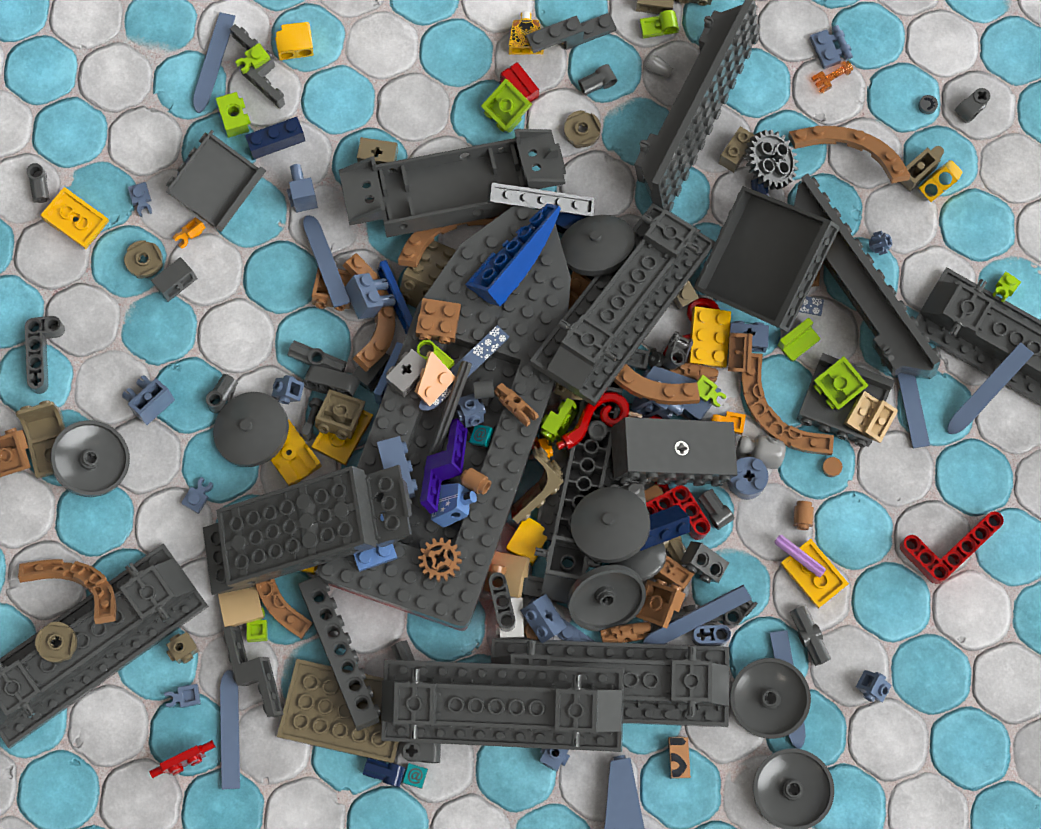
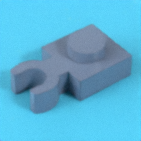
M146 182L128 187L133 206L138 205L137 212L139 216H143L142 210L145 208L152 214V208L147 203L152 200Z
M203 477L198 480V488L191 487L181 502L182 505L197 514L200 513L209 499L205 493L213 488V483L211 482L207 487L202 486L205 481Z
M198 684L177 687V694L173 692L164 693L165 697H173V701L166 704V707L169 708L176 706L177 703H180L181 708L201 704Z

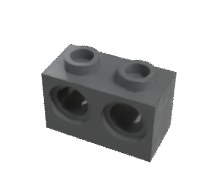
M693 541L690 542L680 561L686 565L688 571L694 574L697 573L700 575L699 578L708 584L710 582L719 583L729 565L728 561L706 545Z

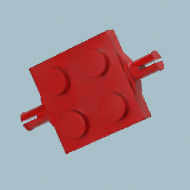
M213 740L203 745H196L160 763L159 767L149 771L152 778L163 773L173 774V776L184 771V767L190 764L195 766L201 763L202 758L206 757L205 752L216 748Z

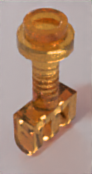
M849 61L841 62L840 68L826 76L821 71L811 78L813 82L820 79L815 84L817 88L825 85L819 89L821 94L832 88L830 83L832 80L844 73L846 75L851 74L853 66Z

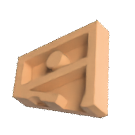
M429 351L426 355L428 359L425 368L421 370L420 381L417 383L415 393L426 405L431 406L456 377L432 351Z

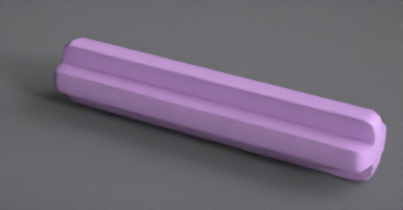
M779 535L774 543L817 577H821L826 571L821 564L783 535Z

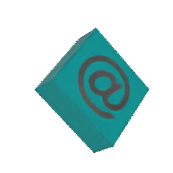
M483 425L475 426L469 443L488 447L494 429Z
M409 763L403 783L422 789L428 769Z

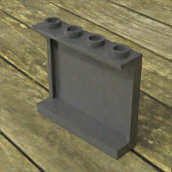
M211 130L209 134L205 132L200 138L199 142L201 144L198 149L194 147L188 155L190 157L187 163L183 161L177 171L180 173L177 177L174 178L172 176L166 184L168 186L166 193L222 232L267 170L261 166L259 168L214 136V131Z
M822 353L797 420H800V423L803 425L818 427V430L821 432L836 434L839 439L854 441L857 446L869 447L873 441L872 439L844 424L860 393L839 410L836 408L832 410L825 402L828 398L824 393L820 395L813 387L815 385L814 380L839 360ZM851 364L869 385L863 391H866L879 401L884 400L886 402L895 380Z

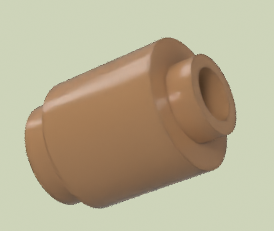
M473 468L464 470L460 477L462 480L461 484L477 494H486L491 486V481L488 480V477Z
M797 501V505L794 507L793 525L797 526L798 530H809V527H813L814 507H812V502Z

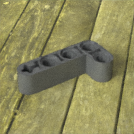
M56 316L30 318L25 323L27 384L37 394H42L48 389L47 339L61 337L65 332V326ZM59 324L55 330H51L52 325ZM39 326L37 331L32 332L33 327ZM35 344H40L38 349L32 350ZM36 362H41L38 368H33Z

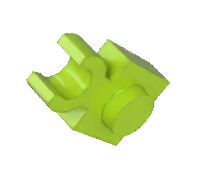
M258 43L244 52L246 58H240L235 63L237 67L244 64L245 67L241 69V72L246 74L251 66L256 70L271 59L261 44Z
M1005 271L995 285L997 288L992 296L995 297L996 294H1000L1002 296L1001 302H1004L1008 296H1012L1021 281Z
M701 375L696 381L700 399L704 402L711 399L713 406L720 407L721 405L716 399L718 396L726 399V395L715 391L718 386L704 375Z
M260 619L247 623L248 643L268 641L267 620Z

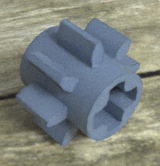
M882 231L873 233L874 236L869 239L871 251L879 253V255L888 253V250L892 247L891 236Z

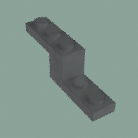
M610 13L580 23L576 15L526 35V39L533 53L562 42L566 50L615 32L616 26Z
M234 24L230 28L232 37L247 51L259 43L256 39L252 40L243 27L239 28ZM266 50L271 60L256 70L251 66L249 71L242 75L281 109L285 105L284 94L278 88L274 89L271 86V82L265 77L275 67L274 56ZM244 64L239 66L240 70L245 67Z
M228 626L223 628V638L227 644L228 658L232 664L233 678L237 686H249L258 682V690L262 695L264 703L263 710L267 717L284 715L269 657H258L248 661L240 627Z

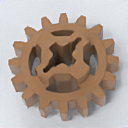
M442 537L440 542H436L435 538H433V544L431 545L426 542L427 549L421 548L420 552L423 556H418V560L423 561L419 564V568H425L423 575L429 573V580L436 577L437 582H440L442 577H444L445 581H448V575L454 578L455 574L453 571H460V567L457 564L462 563V559L457 558L461 556V551L456 552L457 545L451 546L450 539L444 543ZM441 547L440 550L433 551V549ZM449 551L452 553L454 561L448 558ZM443 556L444 562L441 561L437 564L436 558ZM427 558L433 563L431 569L427 565ZM445 568L448 569V570L445 571V572L439 573V571L442 570V569H445Z

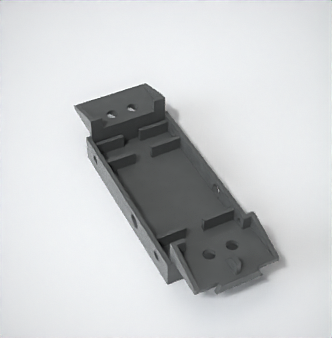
M514 129L515 138L377 165L374 156L366 158L339 170L349 226L383 219L386 237L388 238L500 216L513 206L487 202L488 186L491 182L533 189L565 184L563 174H566V169L559 143L555 144L551 129ZM534 151L537 155L529 156L528 153ZM463 153H469L467 157H460ZM534 166L541 168L539 171L532 170ZM365 183L371 184L369 188H363ZM367 198L374 199L372 203L365 202Z
M400 465L368 475L365 474L364 470L350 466L217 509L218 523L203 527L212 595L251 588L255 584L373 549L377 546L383 548L412 535L409 516L412 515V501L409 499L407 483L402 478ZM379 493L384 494V497L381 500V502H378L377 496ZM386 512L387 517L384 521H381V514Z

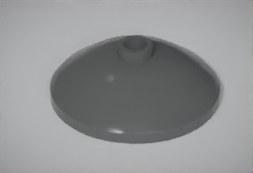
M660 543L638 551L626 560L609 563V565L626 566L634 570L641 577L642 581H645L655 576L663 568L667 556L664 544Z

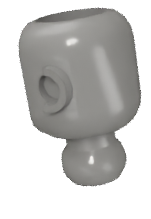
M758 435L754 441L750 440L747 436H742L738 441L737 451L740 454L748 453L750 457L762 460L766 468L778 469L784 460L786 445L783 441L770 436Z

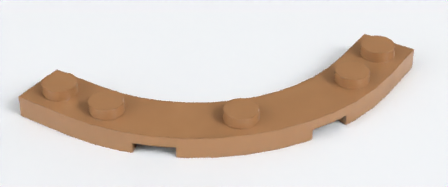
M815 126L789 131L788 137L794 149L818 144L848 143V147L860 151L866 150L871 153V157L881 165L892 184L910 179V173L899 155L886 143L864 131L838 126Z
M497 217L414 232L401 251L398 265L417 268L424 251L438 234H445L455 230L457 226L467 224L468 226L487 225Z
M357 253L342 265L352 276L370 273L372 280L380 279L376 272ZM387 290L378 291L380 296L389 295ZM393 306L382 307L375 316L376 328L371 340L353 358L365 372L381 359L391 345L395 332V312Z
M752 353L751 372H741V383L747 407L758 425L769 436L783 441L789 448L812 454L832 455L834 435L811 433L789 426L769 407L761 381L763 354Z
M627 364L614 380L616 384L630 394L641 399L644 397L656 401L655 403L682 405L700 402L697 383L667 384L656 382L636 373Z
M62 559L19 564L18 578L20 583L41 579H65L76 582L89 590L94 597L95 624L116 621V598L113 588L106 577L94 567L78 561L65 563Z
M275 578L256 584L258 594L269 613L284 628L302 640L313 625V622L298 613L284 600L278 590Z

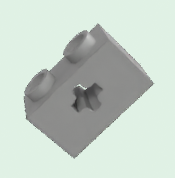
M413 349L409 353L405 352L400 357V362L397 366H392L386 373L387 383L403 397L420 381L421 370L425 368L427 362ZM409 369H410V374H408V373H405V374H404V373H403L404 370H405V371H409Z

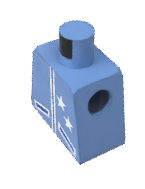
M458 483L441 485L438 511L431 514V520L444 528L469 515V505L477 501L476 493L469 491Z

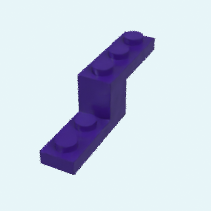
M458 418L453 419L450 424L447 450L427 456L420 503L430 514L438 511L442 481L462 475L468 429Z

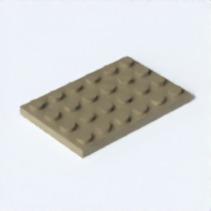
M296 659L283 710L284 715L281 718L277 737L394 764L399 742L381 741V715L378 716L379 723L357 731L331 666ZM345 669L342 670L344 673H350V672H351L350 670H345ZM365 674L367 679L364 680L366 687L370 685L374 695L371 700L374 705L378 704L381 712L383 678ZM352 684L350 686L352 691L360 689L359 684ZM360 702L358 703L357 708L365 709L368 706V704L366 702Z

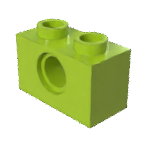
M237 92L217 97L216 101L228 138L250 132L248 125L251 122L248 113L244 114L242 110L246 108L243 97L239 98ZM234 112L238 113L236 116H230Z

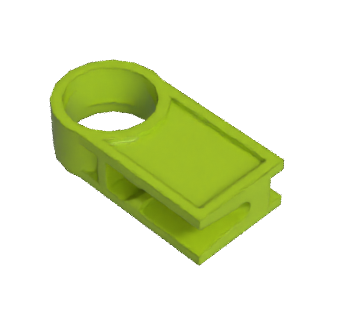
M423 340L418 344L417 353L426 361L428 357L422 356L419 350L423 345L427 344L434 348L433 353L449 370L455 364V361L432 341Z

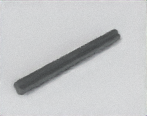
M462 361L427 456L441 452L472 366L470 362Z

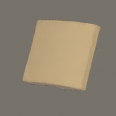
M862 391L844 424L856 432L881 443L898 410L884 400L879 401L866 391Z
M496 551L491 564L507 567L504 576L510 596L522 597L524 578L528 577L530 558ZM488 572L484 584V591L491 592L489 587V578L492 574H494L493 572ZM495 579L492 585L494 587H501L503 581Z
M256 584L251 588L218 594L225 628L264 618Z

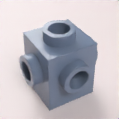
M285 375L283 378H276L273 384L272 397L277 398L278 402L282 404L300 401L304 383L289 375Z
M474 393L461 397L456 411L460 422L463 421L466 428L477 426L484 422L486 410L483 402L479 403L478 399H475Z
M864 670L856 688L864 694L863 697L868 701L874 702L876 700L883 703L892 685L885 680L886 676L883 674Z
M542 748L540 753L543 755L540 763L557 772L561 765H566L570 757L567 754L569 750ZM556 751L559 755L554 757L551 753Z

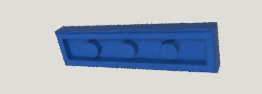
M384 260L380 262L377 271L381 279H387V291L389 294L394 295L393 298H395L396 302L393 307L405 334H407L413 318L388 262Z

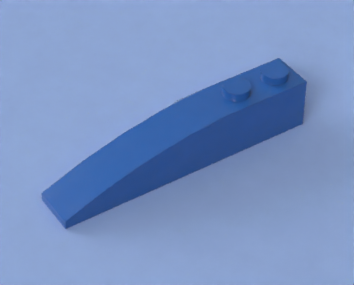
M547 203L529 219L530 224L528 226L521 227L516 231L517 236L510 242L506 240L502 244L504 248L497 254L493 252L465 285L490 304L501 306L505 303L509 295L519 286V283L529 272L544 248L560 213V206Z

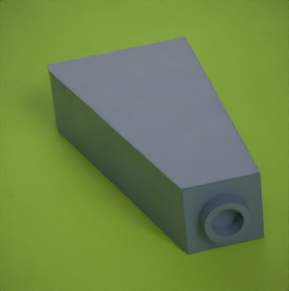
M653 366L651 370L647 369L643 374V377L667 384L696 383L697 381L657 366ZM717 387L715 391L718 393L721 392V389ZM700 399V402L697 404H682L684 406L682 414L690 420L701 421L712 406L711 399L707 402Z
M625 755L613 757L614 761H610L604 829H645L631 758H626Z

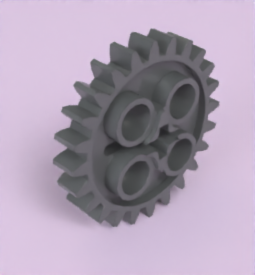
M764 130L756 133L755 136L750 138V142L747 143L749 148L745 149L748 155L744 158L749 160L746 166L751 167L749 173H754L753 180L758 178V184L764 183V188L770 187V190L775 188L778 190L789 185V183L793 182V177L796 176L794 171L798 170L795 164L799 161L794 159L797 153L792 152L794 146H789L790 140H784L785 135L779 137L778 131L774 133L773 130Z

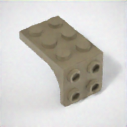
M433 241L424 251L417 268L407 267L403 273L400 291L406 304L417 308L422 298L456 252L455 249Z
M46 400L33 407H21L20 410L15 412L26 435L37 479L53 475L50 463L51 449L57 436L65 429L61 410L54 402Z
M534 445L532 452L534 457L544 467V473L541 479L512 505V519L517 524L521 520H527L531 515V511L541 507L546 501L545 498L550 494H555L564 482L563 472L560 470L562 468L555 460L550 461L547 457L548 453L541 446L537 448Z

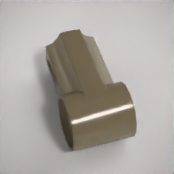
M681 536L663 542L670 557L680 565H683L680 561L686 552V548L682 543Z

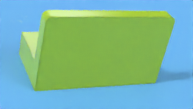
M809 317L780 339L777 345L792 362L821 339L811 328L813 322Z

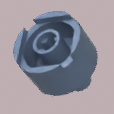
M743 457L737 460L738 475L731 478V481L727 482L729 490L738 498L744 500L754 499L763 492L767 485L768 470L762 460L754 457ZM745 475H747L749 478H751V480L748 481L747 478H744Z

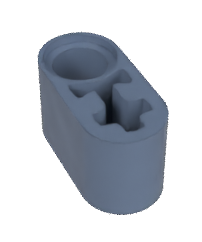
M725 625L699 626L692 634V641L697 646L724 645L730 639L731 631ZM711 631H712V635H711V636H706V637L703 639V641L701 640L700 637H697V635H698L700 632H702L703 635H709V634L711 633ZM716 632H725L726 639H718L716 636Z

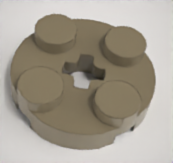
M582 110L573 112L565 122L564 135L575 148L591 146L600 137V121L592 113H586ZM582 125V127H587L585 132H579V126Z
M145 240L132 243L124 256L126 268L138 279L151 277L163 267V256L159 247ZM142 255H144V257H148L147 262L140 263V257Z
M51 622L38 632L35 639L36 649L46 661L60 663L69 660L77 648L76 633L65 623ZM56 637H59L61 645H58L57 648H54L55 646L51 644L52 640H55Z

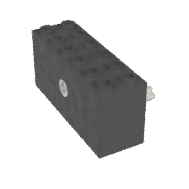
M625 417L611 427L614 480L621 481L623 484L639 481V484L657 482L658 485H666L669 482H675V485L693 483L694 486H703L706 483L711 484L713 487L722 486L724 482L731 481V478L738 475L734 422Z

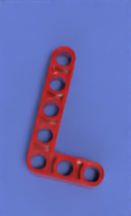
M683 485L676 486L646 503L650 514L667 509L662 508L659 502H664L667 508L678 505L685 512L687 509L691 510L693 516H690L689 535L695 540H702L710 531L709 521L689 489ZM675 493H680L683 499H678ZM696 526L702 527L704 532H698Z
M990 512L941 559L916 535H908L900 543V550L930 582L940 584L1003 525L1004 519L999 512ZM989 518L995 519L997 525L992 526L989 523ZM975 531H980L983 534V539L977 538ZM906 541H911L915 548L909 549ZM962 544L969 546V552L962 549ZM920 555L926 556L929 562L927 564L923 563L920 560ZM949 556L955 558L956 565L949 563ZM935 569L942 572V578L935 576Z

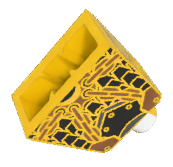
M522 12L520 14L521 20H514L512 24L509 55L543 54L544 50L533 53L526 39L527 34L541 29L539 20H531L530 12Z

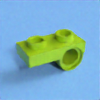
M673 10L663 11L659 16L640 19L643 38L679 33L676 13Z

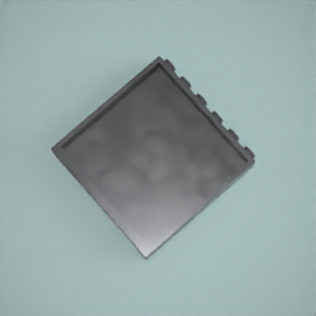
M742 186L693 288L706 296L789 332L840 226L828 219Z

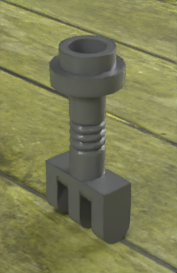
M312 398L308 404L311 410L308 420L304 423L302 429L303 439L307 442L311 440L315 418L323 404V400L319 398Z

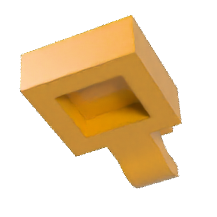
M195 217L181 228V232L176 233L172 238L175 241L182 238V242L178 244L182 249L187 246L189 238L192 239L199 236L206 227Z
M727 411L725 416L713 414L711 421L734 422V433L742 435L746 415Z
M536 437L535 446L537 448L541 446L548 453L547 457L550 459L553 456V449L549 445V440Z

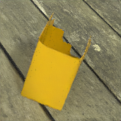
M309 22L285 24L281 26V31L276 32L275 41L279 60L314 56Z
M949 160L929 175L919 189L932 202L956 183L963 172L952 160ZM943 172H948L952 176V181L948 185H943L939 181V175ZM926 185H936L938 189L935 196H928V193L925 191Z
M531 518L521 521L506 546V550L514 555L529 557V565L533 566L538 558L535 555L536 547L543 549V545L547 540V536L543 535L545 528Z

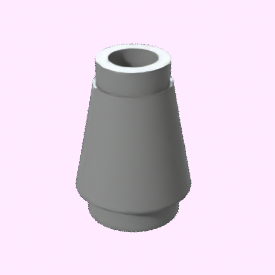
M653 54L645 66L649 69V72L667 78L673 70L663 59Z

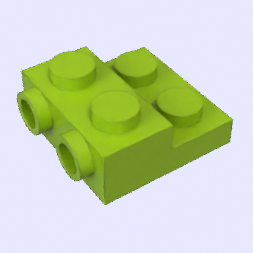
M505 79L481 107L485 110L483 113L489 119H494L497 122L496 126L502 132L507 131L511 133L522 120L521 117L533 104L508 79Z
M843 356L814 380L815 385L813 387L820 395L824 393L828 398L825 402L832 410L834 408L839 410L869 385Z
M569 398L560 404L558 414L550 411L549 415L546 414L542 419V431L540 433L550 442L555 440L557 442L561 441V436L566 434L579 412L576 403Z

